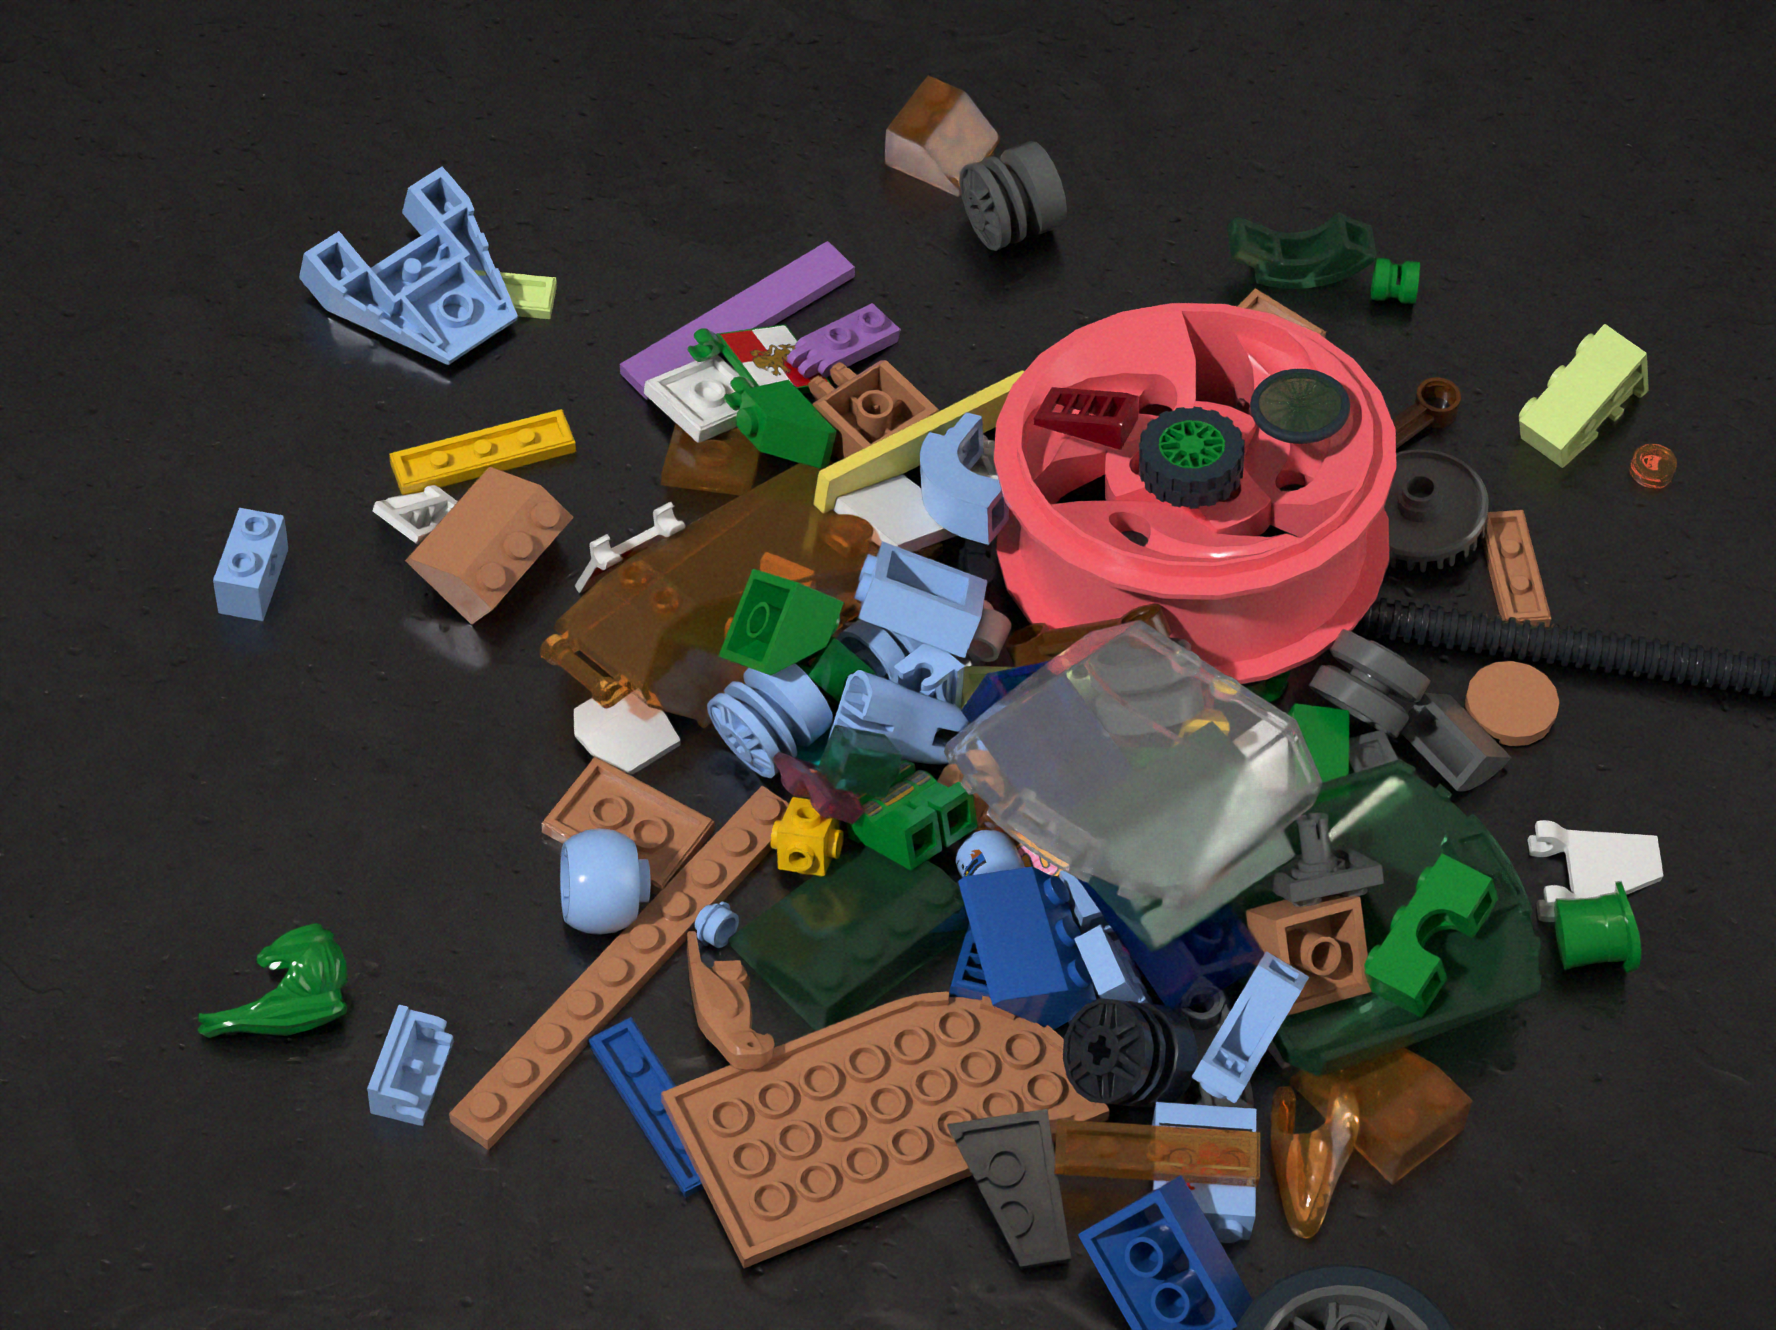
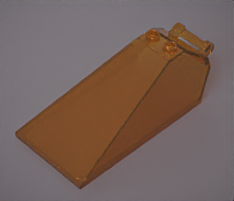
M830 460L828 466H830V465H832V464H834V463ZM798 463L685 526V529L670 537L667 536L640 551L605 575L556 621L553 629L561 635L553 634L549 636L541 645L540 655L549 664L561 666L592 692L593 700L605 709L611 708L632 693L648 707L696 719L698 724L704 729L712 723L707 709L708 702L718 693L725 694L724 689L732 681L745 684L743 673L748 667L718 657L752 569L801 583L843 601L844 604L840 611V622L837 628L839 630L845 623L859 615L862 601L854 599L860 582L858 579L867 555L877 556L880 546L835 512L834 509L823 514L813 505L818 474L822 469ZM938 542L912 553L934 560L943 553V544ZM580 650L613 678H604L575 653Z

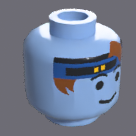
M980 830L971 834L959 848L956 856L957 868L962 878L970 875L1025 867L1014 841L1006 833L996 830Z

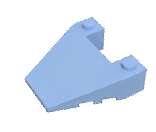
M442 166L408 187L402 213L420 233V237L370 268L338 231L304 253L299 279L327 311L449 365L515 322L518 315L498 268L495 269L488 251L489 244L484 233L480 232L473 215L474 208L470 198ZM474 270L485 271L487 275L479 276Z

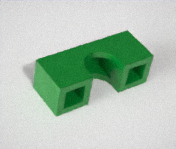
M1441 853L1433 867L1427 866L1423 870L1416 885L1417 892L1407 906L1402 905L1397 910L1390 925L1391 931L1382 945L1378 944L1373 947L1364 965V974L1371 992L1420 1018L1423 1017L1447 980L1441 958L1424 950L1425 943L1436 932L1447 929L1456 930L1474 938L1499 899L1492 878Z

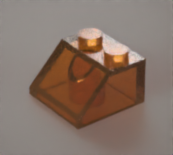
M928 75L886 129L884 164L959 197L961 195V169L966 164L974 161L981 162L985 157L990 156L1000 143V136L965 91Z

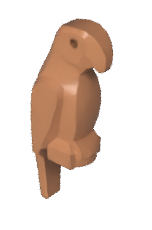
M689 931L687 933L689 980L698 1027L705 1037L736 1069H755L767 1064L773 1056L775 1043L770 1034L762 1035L752 1030V1008L747 994V990L750 987V977L744 966L741 965V960L715 961L714 966L709 969L701 962L696 932Z

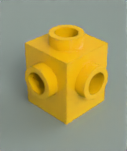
M792 797L782 821L776 820L774 822L771 833V848L777 849L778 869L798 872L803 875L825 876L832 858L838 859L840 857L843 846V831L839 830V804Z

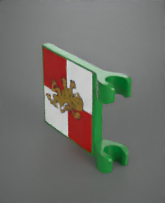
M786 324L716 334L709 329L701 328L694 333V338L699 344L695 346L690 345L687 349L697 362L706 361L721 352L739 374V377L733 378L730 382L735 392L724 395V400L733 410L740 409L744 389L789 379L803 394L810 392L808 385L811 382L810 380L818 375L819 377L822 376L818 373L812 377L804 378L798 372L799 367L794 368L787 362V357L795 349V344L798 340ZM822 376V378L825 379L826 382L830 383L827 377Z

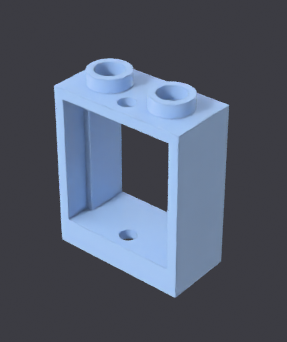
M882 541L877 556L867 555L858 579L860 582L854 599L862 601L858 619L965 658L982 617L987 580Z

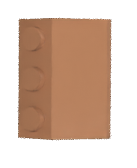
M489 467L405 561L472 625L496 607L573 519V516L541 485Z

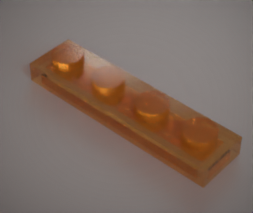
M1057 1119L1054 1174L1171 1181L1182 1175L1187 1183L1258 1187L1260 1179V1132Z

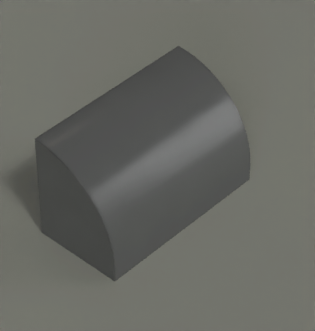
M1424 693L1420 701L1416 702L1407 713L1409 719L1401 733L1456 791H1468L1481 785L1501 770L1512 758L1451 695Z

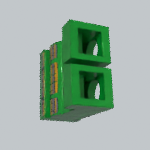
M903 760L892 768L879 764L878 768L872 773L869 782L857 790L844 786L833 794V803L839 804V818L846 821L849 839L857 843H864L869 848L909 870H913L942 851V845L948 847L978 827L972 787L959 781L947 787L938 783L926 771H916L915 764L907 760ZM948 821H953L957 824L954 827L949 828ZM913 843L920 844L922 847L914 851Z

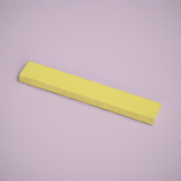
M1024 371L1017 372L820 470L813 505L825 514L835 508L837 497L902 475L920 466V450L928 433L932 432L945 436L947 430L950 427H954L966 412L982 416L983 433L995 428L996 421L1012 385Z

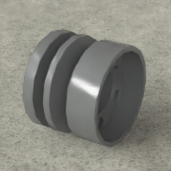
M1028 141L1007 149L1002 153L1000 160L997 157L988 156L981 162L974 161L966 164L961 169L960 189L966 213L974 231L990 250L997 251L1005 248L1009 243H1019L1025 238L1026 232L1037 236L1061 227L1066 222V197L1060 176L1046 150L1037 142Z

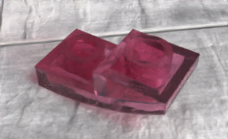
M778 752L773 757L782 775L781 783L785 789L796 797L801 798L804 796L810 798L811 805L821 816L828 819L833 817L854 824L865 812L851 789L829 770Z

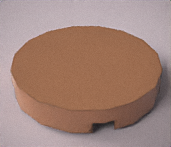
M1515 661L1492 663L1481 668L1470 680L1464 705L1465 710L1490 736L1500 739V744L1521 746L1532 744L1547 735L1551 726L1555 723L1559 699L1555 686L1544 673L1531 665Z

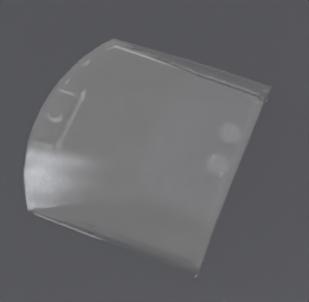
M1141 620L1089 632L992 705L947 742L944 749L949 765L956 764L963 774L961 785L969 795L977 793L989 805L987 815L1031 852L1087 883L1093 875L1119 886L1117 892L1119 896L1133 900L1135 892L1163 899L1162 908L1176 911L1185 909L1296 820L1297 817L1311 808L1316 802L1323 783L1297 720L1242 686L1236 679L1225 675L1200 659L1194 652L1186 650Z

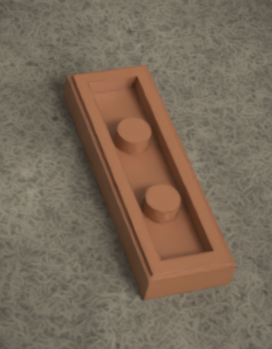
M1524 511L1488 512V526L1485 529L1484 537H1481L1502 620L1508 621L1509 617H1515L1516 622L1522 623L1524 619H1529L1532 625H1537L1538 621H1543L1545 626L1549 627L1551 615Z

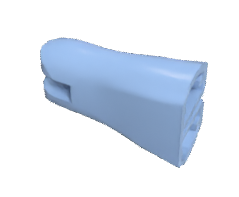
M857 670L847 678L829 736L831 753L837 760L902 762L907 760L913 763L930 765L950 764L955 760L953 754L956 751V747L950 741L935 737L937 728L960 732L968 728L970 716L953 704L918 693L862 670Z

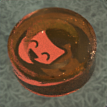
M1645 444L1634 452L1630 464V473L1633 479L1642 486L1662 488L1673 480L1677 468V459L1671 450L1662 445Z

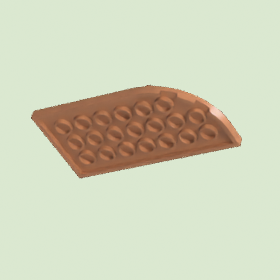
M949 992L924 993L886 1003L775 1047L772 1058L767 1064L759 1068L745 1070L736 1069L734 1066L729 1065L661 1092V1102L743 1268L971 1176L972 1174L951 1136L947 1124L1047 1109L1052 1141L1054 1142L1108 1120L1110 1111L1106 1104L1090 1102L1075 1091L1066 1076L1062 1058L1064 1039L1050 1026L1047 1025L1044 1028L1038 1023L1030 1022L992 1005L990 997L982 995V1000L949 997Z

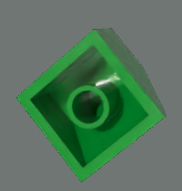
M752 569L718 657L771 676L827 647L830 637L839 626L840 611L844 602L801 583Z

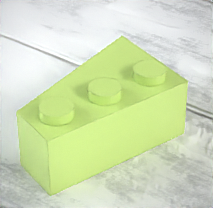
M1606 324L1595 335L1592 333L1588 334L1579 344L1575 358L1567 367L1564 365L1558 367L1551 375L1547 384L1548 388L1538 399L1535 397L1531 398L1522 408L1519 414L1521 439L1564 468L1598 437V432L1595 430L1607 417L1615 422L1623 414L1624 409L1620 405L1632 394L1641 398L1649 391L1647 353Z

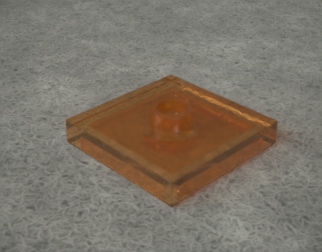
M676 423L661 473V485L751 497L762 452L758 451L749 439L741 433L739 428L730 429L697 443Z

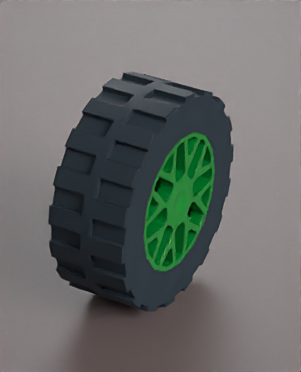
M1193 406V408L1179 407L1174 411H1165L1159 414V417L1155 420L1152 419L1147 424V429L1142 431L1139 443V476L1141 482L1144 481L1145 489L1149 493H1153L1159 501L1163 503L1164 501L1168 502L1172 506L1179 508L1184 506L1189 507V509H1199L1200 506L1216 505V502L1229 498L1230 493L1233 490L1236 491L1240 486V478H1243L1244 439H1242V432L1239 427H1235L1233 421L1227 416L1223 417L1219 412L1212 409L1209 411L1202 409L1203 407Z

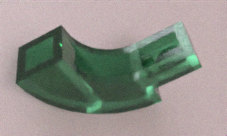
M1338 212L1327 222L1316 228L1294 233L1275 231L1238 216L1227 225L1232 260L1253 267L1256 283L1285 289L1324 286L1353 276L1378 259L1372 225Z

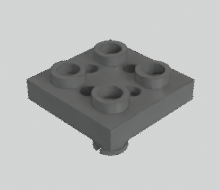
M1310 813V820H1307L1306 815L1296 818L1302 854L1255 864L1257 882L1273 891L1277 896L1288 900L1294 906L1299 907L1319 904L1322 902L1323 896L1337 893L1339 896L1344 897L1364 895L1368 892L1367 887L1384 884L1381 864L1346 845L1331 848L1328 829L1329 818L1325 813Z

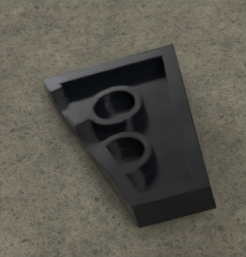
M1042 1109L947 1124L951 1136L1020 1269L1071 1262L1048 1110Z

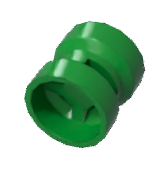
M1376 257L1371 285V300L1384 302L1388 298H1395L1401 304L1415 305L1419 284L1420 262L1405 261L1403 264H1394L1388 258Z

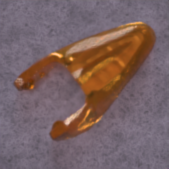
M1335 1083L1332 1086L1325 1123L1311 1133L1293 1134L1296 1098L1290 1086L1278 1087L1273 1094L1271 1113L1272 1154L1287 1222L1293 1233L1300 1238H1311L1318 1232L1323 1223L1337 1180L1353 1151L1360 1125L1359 1106L1355 1094L1346 1083Z

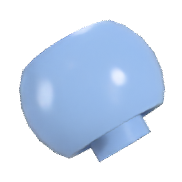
M602 828L585 830L566 840L562 845L560 862L561 906L565 923L584 933L602 935L622 930L636 921L639 902H649L651 884L648 859H638L635 842L625 834Z

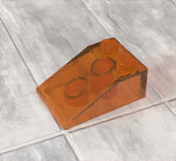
M1364 1024L1358 1026L1290 1078V1083L1392 1185L1464 1130L1473 1101L1438 1066Z

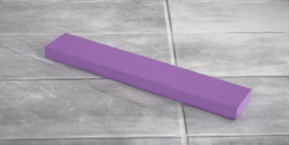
M827 241L620 364V374L648 401L650 399L644 394L645 381L696 361L687 349L690 345L695 346L699 344L694 338V333L698 329L706 328L716 334L773 326L854 278L855 267ZM721 352L717 355L722 357L724 354Z

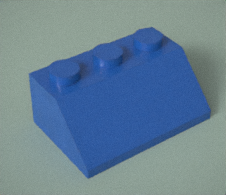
M1031 866L965 876L958 881L993 1006L1030 1022L1038 1023L1044 1028L1048 1025L1055 1030L1070 1021L1084 1005L1097 1000L1092 985V978L1074 939L1080 936L1081 932L1073 921L1069 908V891L1060 878Z
M1182 1175L1140 1197L1078 1234L1132 1330H1232L1237 1327L1239 1320L1253 1302L1252 1297Z

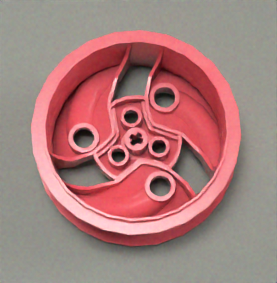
M1169 303L1123 311L1075 330L1039 354L1012 385L996 421L994 467L1005 503L1009 507V520L997 534V557L1007 591L1030 624L1045 623L1048 629L1051 630L1121 618L1137 607L1153 603L1159 604L1172 630L1170 637L1184 639L1191 643L1195 673L1188 679L1198 683L1199 688L1217 689L1267 680L1313 661L1332 647L1342 629L1352 632L1377 599L1389 564V519L1384 505L1396 474V429L1381 391L1352 357L1317 332L1271 313L1227 304ZM1301 368L1316 370L1331 376L1343 386L1350 400V413L1346 423L1331 437L1308 444L1287 443L1267 435L1253 420L1250 411V401L1256 387L1270 375L1288 369ZM1305 380L1288 381L1274 386L1264 394L1259 404L1261 413L1270 423L1281 429L1293 432H1309L1323 428L1330 424L1341 410L1339 399L1330 389L1321 384ZM1051 387L1123 392L1138 396V420L1122 450L1035 426L1034 417ZM1056 404L1052 412L1061 413L1064 406ZM1195 406L1203 407L1202 409L1209 411L1211 409L1215 410L1221 416L1230 418L1233 421V425L1239 427L1242 432V439H1244L1243 478H1240V486L1237 490H1233L1230 493V497L1226 500L1216 502V505L1209 507L1207 505L1200 506L1199 509H1189V507L1184 506L1180 508L1174 507L1168 502L1164 501L1163 503L1156 499L1153 493H1149L1145 489L1144 481L1141 482L1139 476V443L1142 431L1146 430L1147 424L1152 419L1158 418L1159 414L1165 411H1174L1179 407L1193 408ZM1074 409L1071 414H1079L1080 410ZM1105 475L1106 501H1076L1056 504L1067 493ZM1291 484H1299L1305 486L1298 490L1289 492L1279 490L1280 488ZM1270 525L1290 533L1273 537H1259ZM1121 532H1138L1147 537L1149 541L1143 547L1130 541ZM1106 649L1070 654L1069 656L1089 665V660Z

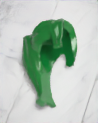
M314 923L295 928L279 936L270 946L264 947L256 959L257 964L262 968L269 966L270 970L289 968L277 988L259 999L235 1009L209 1014L199 1013L198 1022L202 1023V1025L199 1027L198 1032L208 1038L235 1032L288 1036L322 1026L346 1014L347 1005L342 998L340 989L348 982L347 964L340 946L333 940L334 934L330 930L324 929L321 924Z

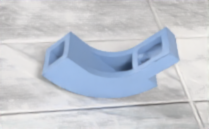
M966 412L954 427H950L947 430L945 436L929 432L924 439L920 450L922 500L926 511L940 526L963 538L989 545L1009 520V507L1005 503L999 480L970 471L984 453L982 416Z
M1266 951L1193 1073L1192 1078L1200 1082L1201 1087L1212 1096L1228 1099L1233 1103L1237 1102L1309 976Z

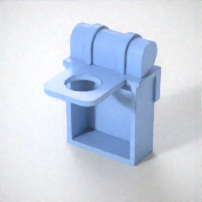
M1101 925L1074 938L1092 978V985L1096 995L1104 999L1153 1004L1150 995L1147 994L1145 985L1141 981L1140 972L1135 968L1134 960L1119 939L1113 941Z

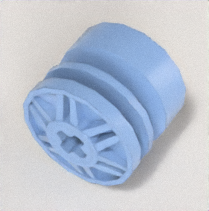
M795 663L771 676L748 668L743 673L745 684L732 681L724 689L725 694L718 693L707 704L710 719L724 742L749 768L763 777L772 778L784 767L783 762L790 763L797 756L796 744L808 747L834 723L833 714L826 699L815 683Z

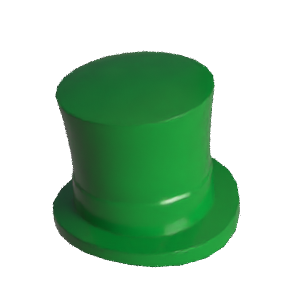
M1615 881V892L1588 898H1555V932L1564 970L1595 963L1622 962L1623 968L1627 973L1637 971L1641 962V941L1636 920L1622 881Z

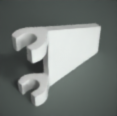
M1543 820L1537 821L1535 824L1536 835H1529L1528 837L1529 853L1531 856L1547 857L1560 852H1565L1571 892L1562 886H1545L1543 890L1545 900H1538L1536 903L1538 920L1543 922H1554L1555 898H1588L1615 892V881H1622L1626 894H1630L1657 883L1663 878L1658 837L1654 835L1566 830L1555 822Z

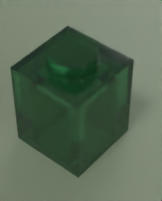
M834 725L818 768L835 789L886 798L892 782L897 779L900 773L903 755L885 734Z

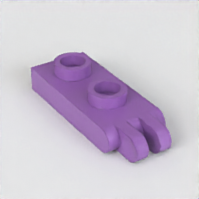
M871 303L800 338L795 344V349L789 353L787 362L794 368L799 367L798 372L804 378L812 377L818 373L823 377H828L831 375L829 370L839 362L848 367L897 343L901 329Z

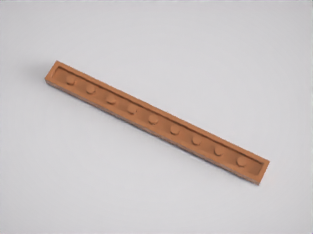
M761 786L637 916L636 921L622 931L449 1113L450 1123L489 1150L588 1045V1039L599 1034L687 940V933L689 931H696L695 920L699 912L706 905L719 904L724 901L772 850L771 833L774 822L776 820L782 821L789 803L764 786Z

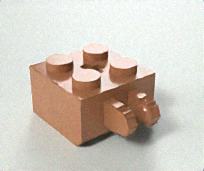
M880 360L858 375L843 363L835 364L829 371L834 383L838 387L836 389L829 382H826L822 376L819 377V375L808 383L810 393L816 399V402L812 405L837 431L832 453L839 460L939 412V409L887 360Z

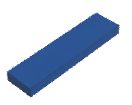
M630 1017L589 1038L588 1044L685 1198L704 1189L661 1102V1092L676 1087L633 1018Z

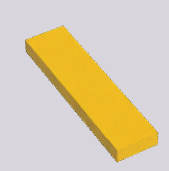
M560 409L389 453V457L401 494L407 495L424 492L425 488L431 485H436L440 488L478 478L489 467L505 471L576 452V442L563 410Z

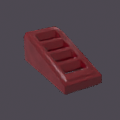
M1051 387L1034 417V425L1122 450L1138 420L1139 397L1123 392ZM1056 404L1064 406L1061 413L1052 412ZM1074 409L1080 410L1079 414L1071 413Z

